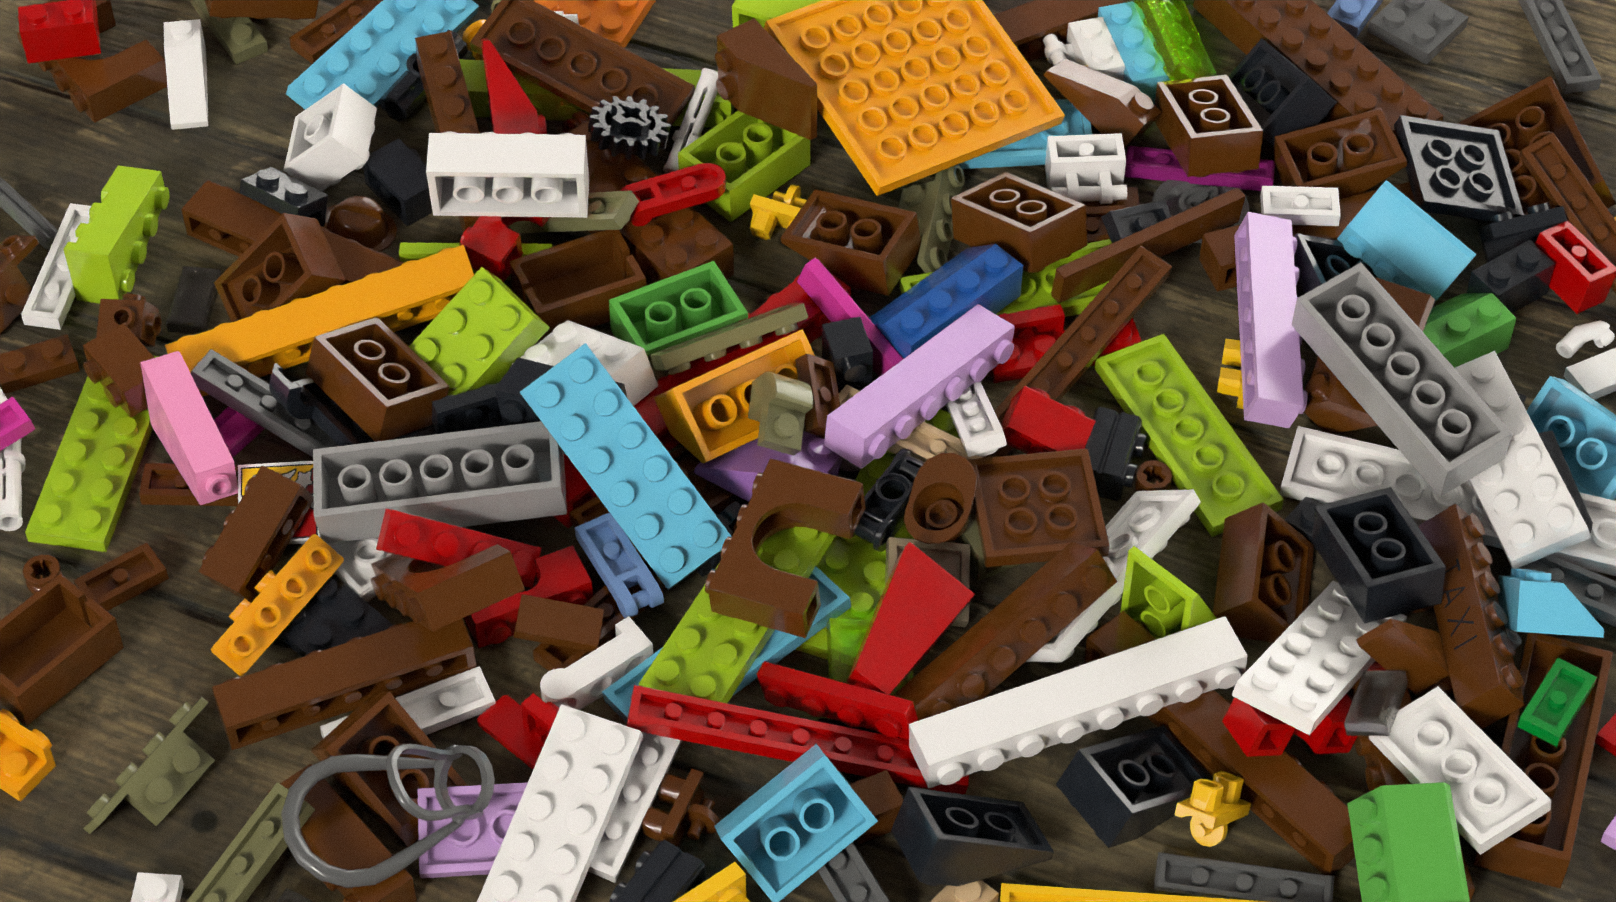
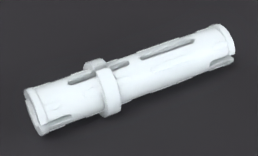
M707 68L702 69L700 79L689 102L680 129L675 130L672 139L675 142L667 163L663 168L666 173L679 170L678 152L701 136L718 92L716 88V80H718L717 71ZM704 94H706V95H705V98H704V100H703V103H702V105H701V108H700V110H699V113H698L697 117L695 118V116H696V114H697V111H698V109H699V106H700V104H701V101H702V99H703V96H704Z
M22 438L0 451V529L4 531L17 530L23 523L21 475L25 470L26 463L24 455L21 454Z

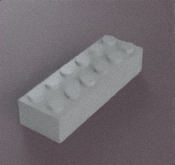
M1361 262L1297 298L1292 326L1439 497L1505 458L1513 433Z
M541 421L313 449L314 519L322 540L327 544L379 537L385 509H393L458 527L567 514L564 453Z

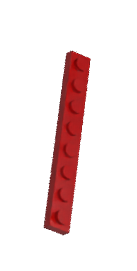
M637 685L633 687L626 726L640 730L643 733L794 762L817 744L840 772L870 777L887 770L893 782L958 794H965L968 788L969 775L963 776L959 781L950 785L940 784L928 788L909 748V740L890 738L883 734Z

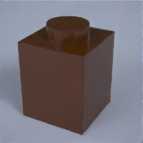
M885 770L849 784L878 820L877 823L855 840L857 845L892 832L891 829L904 799L888 771Z

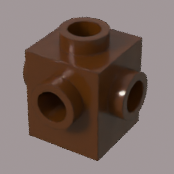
M123 294L122 300H100L96 337L124 323L144 346L155 347L156 336L161 331L162 321L159 309L148 303L145 296Z

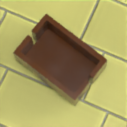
M603 230L509 261L512 291L550 327L538 340L539 342L552 333L556 326L567 320L588 328L610 322L609 300L646 286V278L634 256L630 255V249L619 230Z
M62 574L56 576L0 620V700L5 708L27 726L124 648L116 618L91 598L87 600L85 593Z

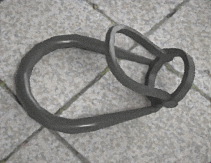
M400 744L394 747L388 756L369 754L330 756L308 767L289 788L281 813L284 840L297 863L320 881L345 888L376 885L402 871L458 829L466 819L473 820L484 814L483 810L488 806L494 791L495 778L492 764L486 754L480 749L466 745H453L442 750L418 744ZM414 754L432 759L399 757V755ZM463 754H468L476 761L480 768L482 779L481 791L474 804L456 806L448 794L447 775L453 760L460 758ZM434 768L436 799L443 810H426L412 801L401 782L398 769ZM386 770L390 786L397 801L408 813L424 821H439L452 818L453 822L371 868L347 870L329 865L311 852L301 835L299 814L305 796L317 782L335 773Z

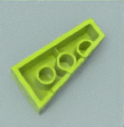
M118 165L101 191L102 203L94 202L89 209V223H80L75 230L76 237H79L76 243L68 242L63 250L77 301L100 304L101 299L122 300L123 294L133 290L137 267L139 264L144 263L150 236L154 237L156 235L158 217L161 210H165L169 203V189L164 186L161 171Z

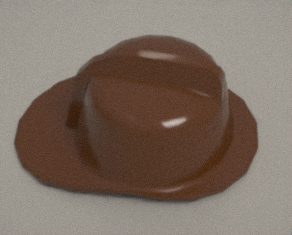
M367 196L348 197L340 204L328 207L326 210L324 228L346 239H353L372 250L382 252L390 247L396 238L397 227L394 220L387 213L383 212L380 204Z
M940 453L929 458L920 467L914 479L904 516L906 529L915 540L925 544H940L954 541L965 532L969 525L970 511L977 487V476L974 467L965 457L956 453Z

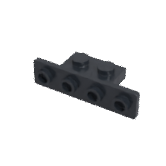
M499 383L487 384L478 389L457 395H448L442 399L432 401V427L403 435L396 439L504 426L495 393V388Z

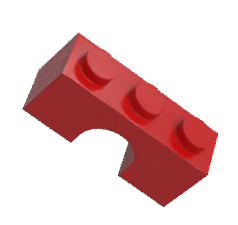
M480 216L473 227H468L463 232L459 245H464L472 269L478 271L483 267L504 283L510 274L509 261L523 256L520 234L510 230L508 227L518 221H530L543 227L550 217Z
M573 545L535 559L537 585L532 589L516 593L464 617L478 648L489 644L501 643L508 637L514 636L522 594L584 605L593 597L592 581Z
M1345 694L1310 735L1235 697L1222 722L1245 755L1252 757L1282 755L1293 734L1306 741L1315 754L1349 753L1366 720L1347 694Z

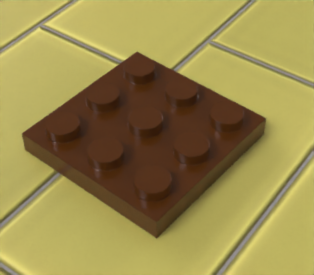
M1088 448L967 459L973 465L977 476V487L973 505L986 567L1047 562L1071 542L1098 549L1101 556L1109 555L1110 545Z

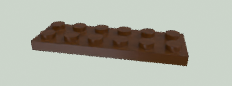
M501 0L470 41L471 50L483 56L481 39L489 38L510 71L589 113L592 112L593 106L599 107L601 100L612 103L613 96H617L622 101H626L628 96H632L633 102L639 103L644 99L647 100L646 105L649 107L658 106V114H666L668 116L667 123L670 124L671 128L691 100L695 91V85L533 0Z

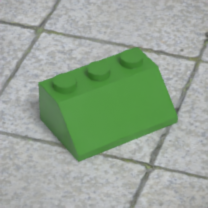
M714 261L609 300L610 326L615 338L644 348L647 356L748 318L747 310Z
M1464 293L1433 307L1423 333L1455 368L1495 351L1498 354L1508 349L1516 317L1493 293Z
M1438 782L1384 785L1347 803L1362 902H1470L1449 784Z

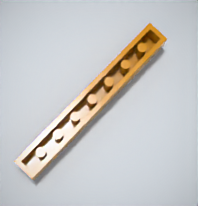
M464 245L455 248H445L437 254L419 260L407 261L399 267L381 273H371L363 279L345 285L332 286L324 292L306 298H296L288 304L270 310L258 311L250 317L232 323L219 324L214 329L196 335L183 336L175 342L166 344L165 347L167 354L176 351L180 352L190 373L209 350L212 349L259 378L271 374L275 363L286 369L309 361L315 336L378 317L393 332L434 319L474 276V272ZM198 388L202 397L209 395Z

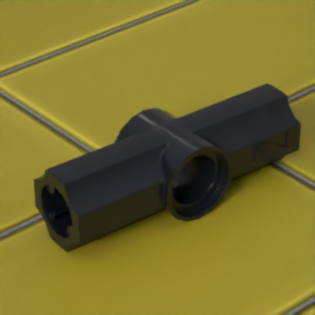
M451 31L458 57L462 59L468 53L467 43L460 38L458 33ZM413 53L407 59V70L380 98L381 108L385 110L389 118L398 122L402 119H407L424 100H427L417 64L416 53Z

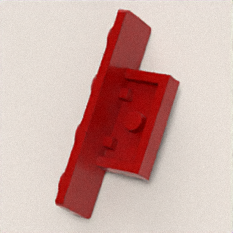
M534 693L526 698L521 705L510 696L503 695L496 701V704L490 706L477 718V722L481 729L531 769H534L559 708L552 702L545 703Z

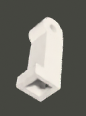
M628 616L615 624V638L565 669L558 668L548 671L540 682L542 700L545 703L552 702L558 708L562 704L581 710L603 696L602 691L653 655V643Z

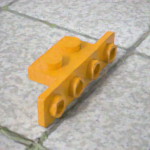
M313 534L278 574L270 570L254 588L260 594L252 603L244 598L229 615V618L234 623L212 646L211 652L239 676H243L344 562V558L318 535Z

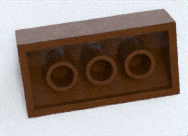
M1375 278L1423 332L1435 299L1429 294ZM1318 356L1311 377L1305 387L1307 405L1304 413L1323 432L1330 434L1378 426Z

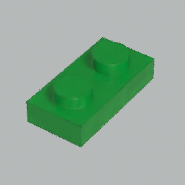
M1557 658L1522 713L1517 727L1557 747L1592 691L1597 677Z

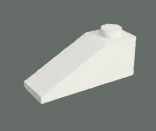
M196 19L164 22V52L171 129L208 126L207 56L201 21Z

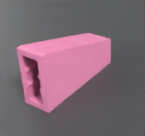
M176 351L140 362L151 426L198 503L203 505L237 494L238 485L234 460L180 352Z

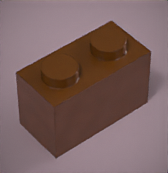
M122 323L84 344L83 348L87 362L83 363L85 372L94 384L100 382L103 385L104 392L110 403L115 408L121 406L130 418L148 409L140 362L155 357L132 331Z

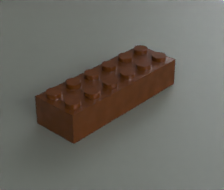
M589 121L568 132L574 135H586L589 193L620 191L626 185L657 176L635 155H632L630 160H626L623 153H619L614 157L611 156L609 148L605 150L598 149L599 141L594 142L590 140L591 132H588ZM693 207L654 217L648 224L640 227L634 226L631 220H629L622 229H619L630 249V255L634 256L646 278V285L711 261L716 263L726 279L734 275L733 243ZM593 230L589 232L591 234H594L603 230Z
M1540 633L1527 634L1518 665V671L1524 682V685L1521 686L1525 705L1507 715L1500 749L1551 799V810L1481 855L1476 851L1474 866L1561 889L1571 860L1613 652ZM1560 658L1596 676L1597 679L1589 696L1556 747L1517 726L1522 713L1556 659Z

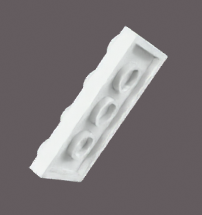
M1436 687L1369 728V739L1412 784L1445 782L1450 785L1458 832L1480 855L1551 810V799L1439 687Z

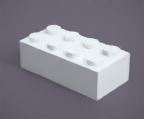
M452 131L429 133L426 174L433 216L587 218L589 170L586 135H574L572 133L549 135L530 132L521 134H496L494 132L470 134Z

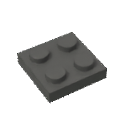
M1392 0L1369 21L1367 32L1420 62L1428 64L1467 27L1469 17L1439 0Z

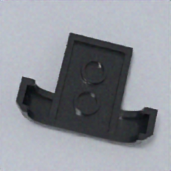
M278 363L274 364L269 383L270 392L293 417L297 419L312 418L339 446L375 442L310 377L290 382L282 374L283 368Z

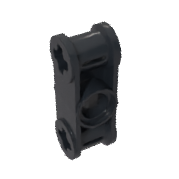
M905 448L896 454L890 466L864 496L865 510L852 537L856 535L872 543L873 549L879 552H883L886 549L888 538L894 537L905 523V509L909 501L914 479L925 462L913 457L912 452Z

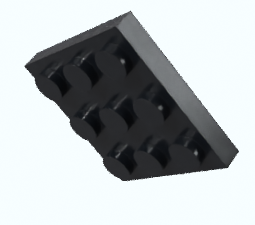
M1403 115L1399 116L1394 124L1398 143L1407 160L1405 168L1415 204L1423 211L1491 221V216L1513 211L1514 218L1524 216L1499 130Z

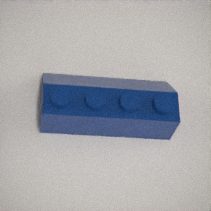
M997 244L967 248L869 317V319L903 358H906L977 304L996 314L1020 297L1023 265Z

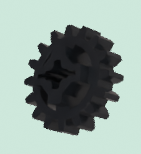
M613 96L612 103L601 100L599 107L593 106L588 123V132H591L590 140L594 142L599 141L598 149L600 150L609 148L611 156L615 157L619 153H623L626 160H630L632 155H637L640 159L644 160L646 159L647 152L657 156L659 149L666 148L670 132V124L667 123L668 116L666 114H658V106L649 107L646 105L647 100L643 99L636 103L633 102L632 96H628L626 101Z

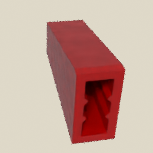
M909 542L893 566L845 683L892 695L962 614L975 594L914 544Z

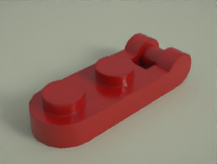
M702 163L626 185L620 191H632L639 200V203L630 215V220L634 226L640 227L648 224L654 217L721 197L726 189V176L720 166L712 163Z

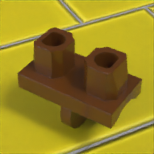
M691 769L687 778L665 774L658 791V799L661 802L673 805L670 813L652 806L648 808L642 821L644 835L657 841L666 840L679 848L686 833L690 839L698 840L701 833L713 834L716 832L714 826L720 822V819L712 811L715 802L709 798H704V791L700 787L704 772Z

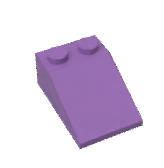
M803 432L801 451L794 456L758 446L757 438L704 464L700 462L696 466L694 473L749 502L752 497L754 479L759 472H764L770 458L838 476L843 457L824 446L825 439Z

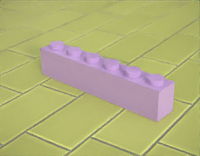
M1247 212L1234 235L1244 420L1290 428L1298 414H1303L1307 405V392L1303 390L1302 384L1305 360L1301 359L1300 354L1303 338L1292 326L1296 301L1299 298L1296 295L1299 269L1294 265L1297 239L1292 235V220Z
M977 304L827 415L824 446L860 469L874 459L881 458L893 444L900 439H906L914 428L925 420L932 419L938 410L948 402L957 400L963 391L973 383L982 381L987 373L998 364L1005 363L1014 350L1012 341L1015 326Z

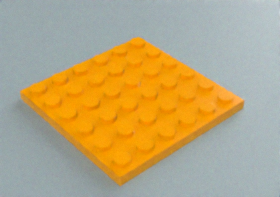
M822 0L765 22L764 29L817 83L818 111L876 196L1060 125L1065 117L1061 108L983 0Z

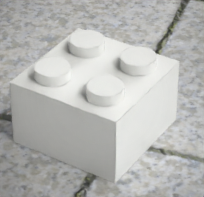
M344 83L295 116L284 171L295 179L323 191L330 185L335 186L345 175L353 170L361 169L370 156L368 150L371 136L375 131L374 121L377 108Z

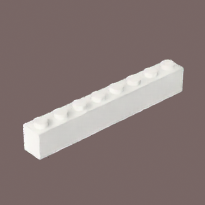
M1226 616L913 722L909 724V748L928 788L940 784L950 785L959 781L963 776L981 770H994L1009 760L1021 756L1031 757L1041 752L1044 748L1061 742L1072 743L1090 732L1099 729L1109 730L1118 726L1122 721L1140 715L1150 716L1168 705L1177 702L1186 703L1193 701L1201 694L1218 688L1228 689L1233 687L1245 673L1248 655Z

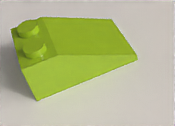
M1133 546L1128 550L1120 613L1124 611L1135 621L1142 622L1156 640L1217 619L1199 594L1137 547Z

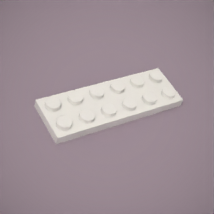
M1490 352L1455 367L1466 382L1513 433L1505 458L1469 480L1512 568H1520L1591 538L1584 519L1496 352Z
M1194 489L1136 491L1105 526L1110 548L1109 555L1102 557L1118 582L1026 662L1060 663L1072 656L1077 644L1086 634L1097 627L1098 620L1111 606L1121 599L1128 550L1135 546L1151 559L1167 546V541L1178 528L1189 521L1190 514L1201 503Z
M1332 581L1236 682L1232 696L1310 735L1375 662L1370 655L1359 647L1356 639L1389 619L1406 622L1407 616L1399 614L1364 624L1339 583Z
M561 704L477 902L576 901L644 736L640 730Z

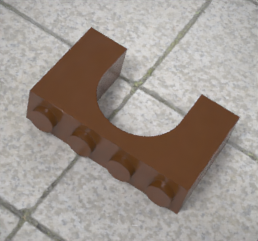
M50 0V1H47V2H45V3L58 2V1H66V0ZM96 0L99 34L116 26L110 0ZM17 32L19 42L23 47L20 32ZM147 39L104 59L86 60L73 57L37 62L44 72L50 71L61 92L67 91L70 94L76 109L80 113L85 111L94 123L167 87L165 59Z
M770 458L764 472H759L754 479L752 497L748 505L743 504L739 510L736 522L737 528L733 536H728L723 543L721 561L717 569H712L707 576L705 593L709 594L711 611L806 638L821 606L818 581L774 569L762 562L757 556V552L770 536L779 531L794 527L812 528L851 540L865 510L863 483Z
M498 544L446 567L395 554L371 564L375 573V577L371 578V583L379 600L385 599L391 608L399 609L403 616L408 615L416 624L420 623L432 632L525 590L511 552Z

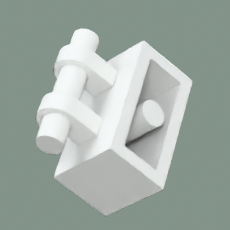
M1103 17L1068 23L1066 44L1058 41L1055 34H1049L1044 37V54L1047 61L1054 66L1062 60L1068 59L1121 81L1124 80L1125 65Z
M1122 133L1047 137L1045 172L1049 190L1078 202L1100 201V204H1112L1113 200L1127 199V185H1123L1126 156Z

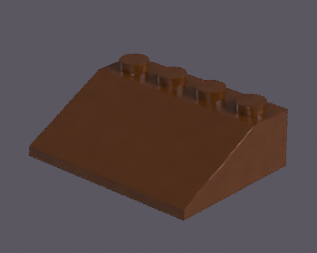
M1551 76L1457 123L1499 130L1524 215H1528V207L1549 202L1550 208H1555L1519 157L1522 149L1552 132L1561 142L1606 208L1608 209L1616 205Z

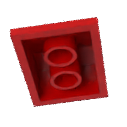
M489 38L481 39L492 131L496 134H521L525 132L547 134L545 116L543 114L537 115V110Z

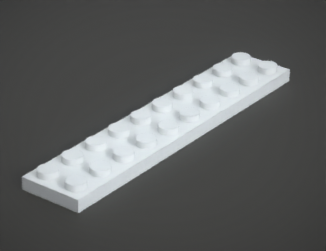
M1301 426L1297 427L1281 484V496L1301 501L1305 497H1310L1322 504L1391 487L1417 526L1456 503L1468 515L1473 513L1479 518L1485 529V534L1482 536L1484 545L1503 549L1469 480L1439 497L1398 449ZM1580 493L1593 522L1590 533L1591 538L1551 555L1588 570L1616 576V501Z

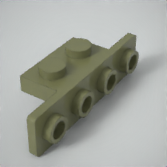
M959 165L937 172L934 181L902 189L898 208L917 213L921 238L917 262L924 273L934 272L948 262L950 243L953 239L951 198L961 194L962 186L965 184L964 172Z
M201 697L193 706L186 701L172 715L169 721L175 726L166 736L159 731L142 749L147 755L138 767L131 762L115 779L114 782L120 787L111 798L103 793L86 812L92 819L83 828L85 831L91 834L123 798L155 826L168 815L215 761L183 732L208 704L206 699Z

